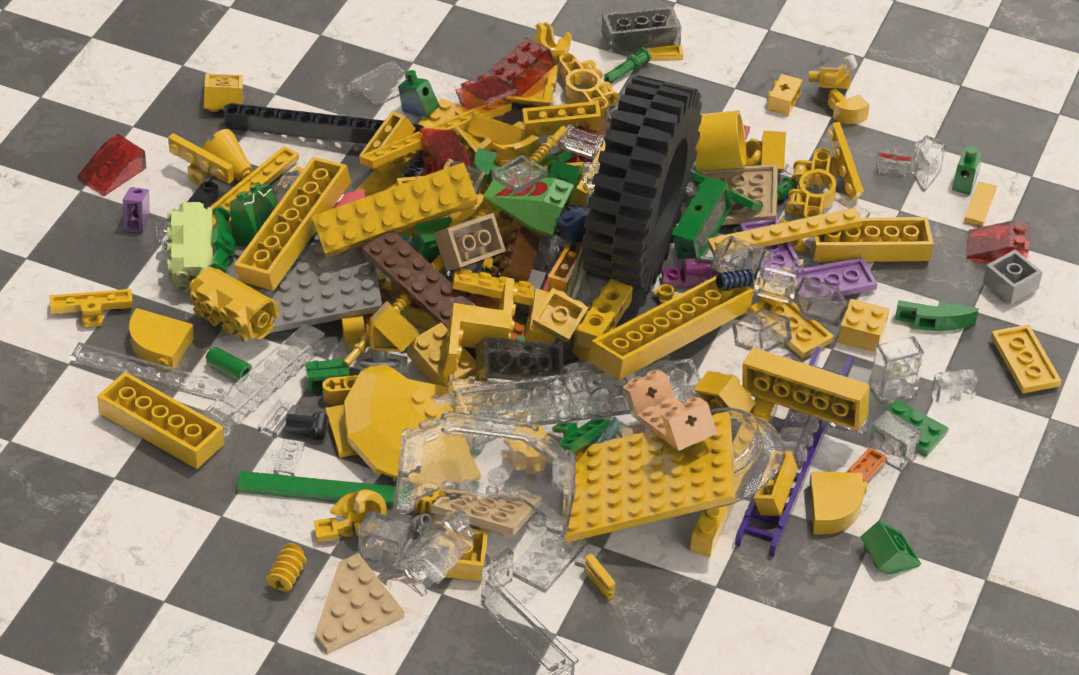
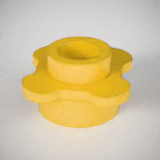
M663 284L654 291V295L660 299V303H665L677 296L674 293V288L668 284Z

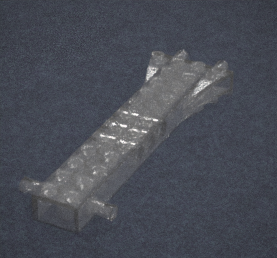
M668 354L658 359V363H651L621 380L613 378L603 370L517 381L487 378V382L475 381V377L469 376L468 380L455 379V375L449 374L446 394L431 395V400L437 407L451 406L458 420V423L443 424L444 437L463 435L469 449L473 450L481 449L483 445L498 439L513 429L631 414L622 386L627 385L632 379H640L647 376V373L653 370H660L668 376L674 398L683 404L690 398L699 397L693 389L699 383L701 377L692 359L671 361Z

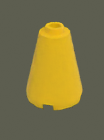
M229 129L216 132L214 134L215 138L211 142L209 139L206 141L202 149L233 165L234 179L242 181L252 173L253 169L234 133Z

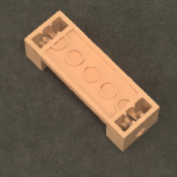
M650 371L647 373V376L640 379H632L627 385L622 386L632 417L678 451L717 434L708 403L700 397L690 398L685 404L674 398L668 376L662 371Z

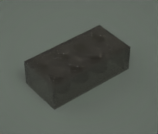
M673 6L602 14L601 32L610 52L638 50L641 47L655 48L681 45L682 26Z
M484 337L476 344L477 384L556 391L564 384L563 344Z

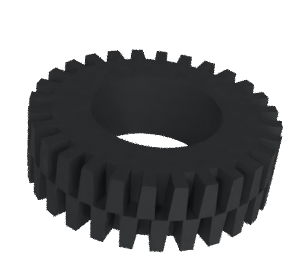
M637 75V77L634 76L631 83L627 84L625 95L621 94L618 110H614L611 117L612 129H607L604 137L606 146L604 151H600L598 157L600 167L598 173L593 176L592 184L595 185L594 192L589 196L587 207L591 209L585 218L584 228L587 231L582 240V246L585 247L582 253V261H585L583 270L586 271L585 274L587 276L605 281L612 279L644 291L650 290L652 285L656 283L657 276L662 272L664 261L668 259L670 243H674L671 236L672 230L680 222L681 208L683 203H686L688 193H686L687 185L691 182L693 176L691 167L697 156V151L694 149L699 141L700 132L698 129L702 119V115H700L702 109V102H700L701 94L698 93V89Z

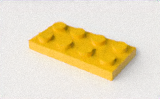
M467 268L455 269L452 289L500 299L505 280L508 277L501 276L496 278L486 272L478 274L473 273ZM514 281V287L517 288L514 302L532 306L534 286L527 281Z
M789 297L777 307L763 300L750 306L749 313L802 358L814 353L816 346L823 348L833 342L834 336Z
M1029 324L992 331L991 338L1022 394L1060 387L1061 379Z

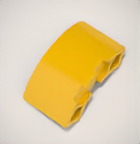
M550 65L549 71L515 67L513 69L509 96H506V101L517 104L552 106L558 66Z
M521 121L513 125L524 130ZM458 125L456 126V129L475 152H477L478 148L497 153L495 162L499 165L512 164V161L518 159L526 160L532 157V154L541 146L534 135L525 138V134H523L520 142L503 145L490 140L489 137L483 138L467 133L459 128Z

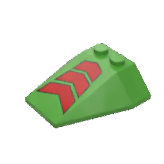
M496 174L483 200L532 231L553 237L557 229L555 219L561 216L566 203H570L576 188L573 184L556 178Z

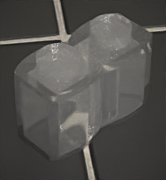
M964 369L955 373L945 371L935 374L931 390L934 401L936 403H950L954 400L969 401L974 399L978 385L975 371Z

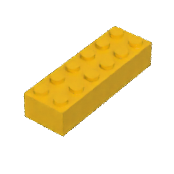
M928 217L861 218L862 226L809 237L813 262H841L862 257L865 262L930 261L933 250V239Z
M754 347L742 363V387L747 389L753 397L859 431L868 416L869 384Z
M126 372L121 374L97 396L99 414L195 469L203 465L224 445L223 426Z

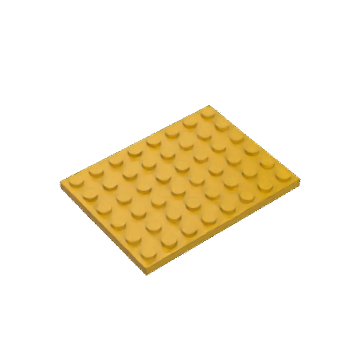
M729 412L712 415L717 434L680 451L653 431H647L599 444H592L591 446L578 449L574 455L565 456L564 538L566 542L734 503L735 484L731 417Z

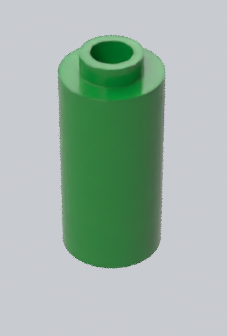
M218 347L210 349L206 354L208 366L240 383H244L249 378L252 371L251 364Z

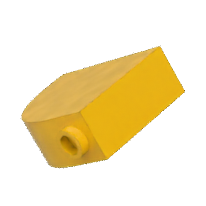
M136 308L131 316L129 331L131 347L134 353L142 361L150 365L174 371L194 339L193 324Z
M811 472L809 495L813 534L837 533L855 523L861 512L863 496L867 492V483L863 482L862 473Z

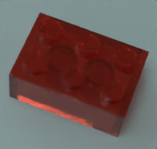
M524 38L499 62L494 64L487 71V74L495 89L510 96L521 97L556 65V62L548 47Z

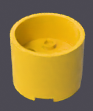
M740 111L700 114L702 115L701 124L698 129L700 137L694 149L697 151L695 160L697 171L708 172L745 168L746 140Z

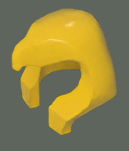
M541 22L535 25L537 28L535 39L528 52L548 64H559V56L563 53H568L570 50L571 34L566 32V35L559 38L556 44L553 27L548 22L543 24Z
M364 489L343 496L331 508L330 512L333 515L351 519L355 527L356 536H363L381 528L386 519L387 508L385 500L380 494Z

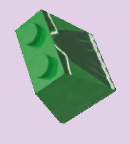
M254 184L249 187V191L236 194V198L230 201L232 237L235 239L236 247L249 245L276 208L277 202L270 184Z

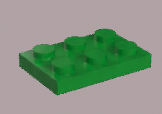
M896 399L873 425V429L925 457L932 452L949 430V427Z

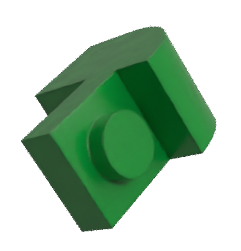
M478 148L471 171L472 178L478 185L485 188L487 183L491 184L496 174H511V170L495 165L497 153Z

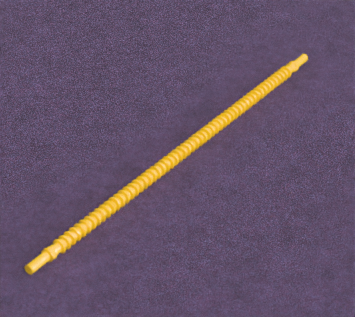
M561 126L553 136H549L547 142L543 143L514 175L529 176L539 166V163L545 159V156H548L552 151L551 148L559 144L558 141L568 129L565 126ZM487 203L477 213V216H474V219L497 211V208ZM441 254L431 263L439 272L444 268ZM403 293L396 300V303H393V307L399 313H402L403 309H406L407 305H410V302L413 300ZM369 330L368 333H365V337L361 338V342L355 344L353 351L343 360V364L347 367L359 355H363L367 347L371 346Z

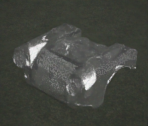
M458 510L430 515L417 530L420 536L400 559L390 561L377 578L388 589L393 587L392 581H399L414 590L420 597L426 595V589L434 582L439 584L474 542L472 536H475L477 533L469 526L470 519L467 513Z

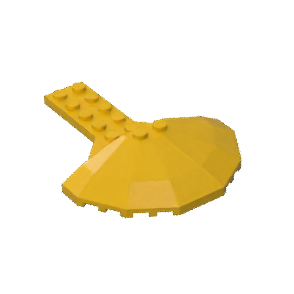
M387 365L370 366L360 372L344 401L343 409L345 411L347 442L375 474L381 475L382 473L393 477V481L398 483L403 481L412 485L413 489L415 485L422 486L423 482L426 485H430L433 482L434 487L440 486L442 490L443 487L455 488L457 490L460 484L472 480L478 482L481 478V474L469 453L474 420L538 388L539 381L526 367L503 383L497 378L496 374L485 369L451 387L407 379Z

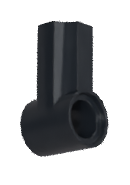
M315 412L311 416L287 414L285 431L303 433L313 440H322L326 435L329 417L322 412Z

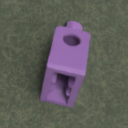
M130 187L123 197V230L143 233L150 213L149 190Z

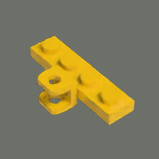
M840 122L832 123L827 130V138L832 143L834 157H831L830 173L834 178L841 175L845 181V190L850 195L851 200L858 199L864 192L841 124Z
M174 133L168 137L169 152L190 163L187 169L191 182L200 186L205 182V176L209 178L215 176L217 179L228 184L234 180L233 165Z
M132 289L50 295L51 314L82 312V323L85 327L101 326L103 323L102 311L133 308Z

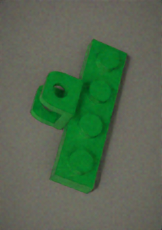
M591 419L579 428L577 427V422H561L552 427V431L563 433V438L552 445L553 453H561L562 456L574 455L575 451L584 448L587 443L593 442L596 437L605 434V431L612 427L611 419Z

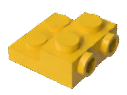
M552 288L532 323L569 342L578 324H581L588 307L583 302L568 297L565 292Z

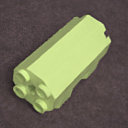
M183 202L179 205V209L176 210L174 208L172 211H167L169 283H173V285L177 286V290L181 292L191 291L189 288L191 281L196 279L210 265L213 258V245H211L213 230L212 209L209 207L208 210L205 209L200 202Z

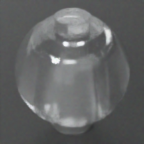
M538 233L536 236L540 239L534 265L538 270L550 274L568 243L558 235L554 234L553 237Z

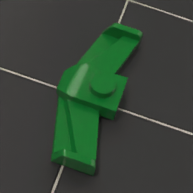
M219 205L212 210V213L215 214L217 227L212 230L211 245L216 247V251L208 267L219 269L225 273L231 257L235 255L236 242L230 234V212Z

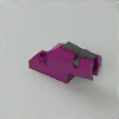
M699 256L697 259H684L682 269L662 268L663 284L671 285L673 288H694L705 280L717 276L718 273L726 272L725 259Z

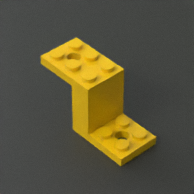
M506 278L499 302V310L458 303L453 304L447 330L443 378L451 379L453 371H457L458 360L461 356V346L504 352L505 345L510 343L511 333H513L514 329L512 316L515 314L516 304L513 303L517 294V288L514 287V279Z

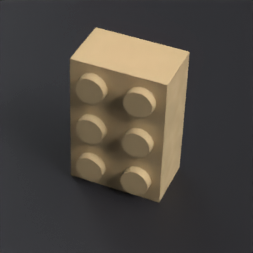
M494 213L434 232L446 271L460 268L506 251Z

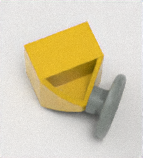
M388 301L370 318L369 341L373 349V358L361 360L359 365L363 368L387 365L391 368L399 367L401 365L400 360L388 358V351L403 352L419 335L417 329Z

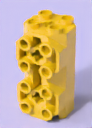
M207 267L189 285L191 289L189 296L194 305L193 311L200 318H205L214 326L222 321L224 323L222 325L224 331L227 334L232 333L241 342L245 343L251 338L255 339L254 337L263 339L273 330L275 326L272 323L273 319L279 316L277 302L223 271Z

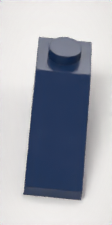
M591 208L570 209L555 219L561 239L571 245H575L583 239L587 230L584 228L585 218Z

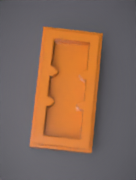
M869 447L847 470V473H862L863 482L867 483L887 462V456Z

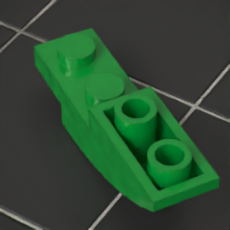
M898 300L895 320L914 323V329L933 331L956 330L976 325L979 308L939 301L937 307Z

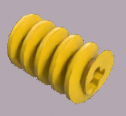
M287 543L283 546L268 576L265 578L266 583L270 587L282 592H289L292 589V585H294L296 578L300 575L299 572L302 571L303 566L307 562L304 551L299 545Z

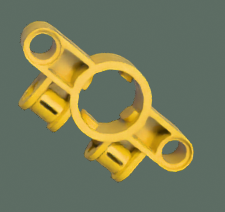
M571 53L561 54L559 56L558 73L566 83V99L572 104L599 101L601 119L606 120L608 107L618 102L619 94L613 91L612 85L609 82L601 83L603 73L600 69L596 68V63L593 60L579 62ZM583 85V86H588V87H591V88H590V89H578V88H576L575 86Z
M819 148L815 150L813 161L797 160L794 162V173L791 178L796 185H799V189H792L788 193L789 203L786 205L788 213L801 215L804 218L822 215L823 210L834 202L836 180L830 173L831 152L828 149ZM811 185H822L828 188L829 191L823 194H813L808 192L806 188Z

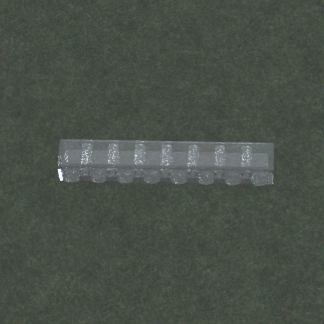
M305 323L203 411L201 415L223 426L224 437H227L237 425H240L247 416L255 412L264 401L269 400L273 393L281 389L290 378L295 377L298 371L305 366V362H311L315 356L324 351L326 346L325 333Z

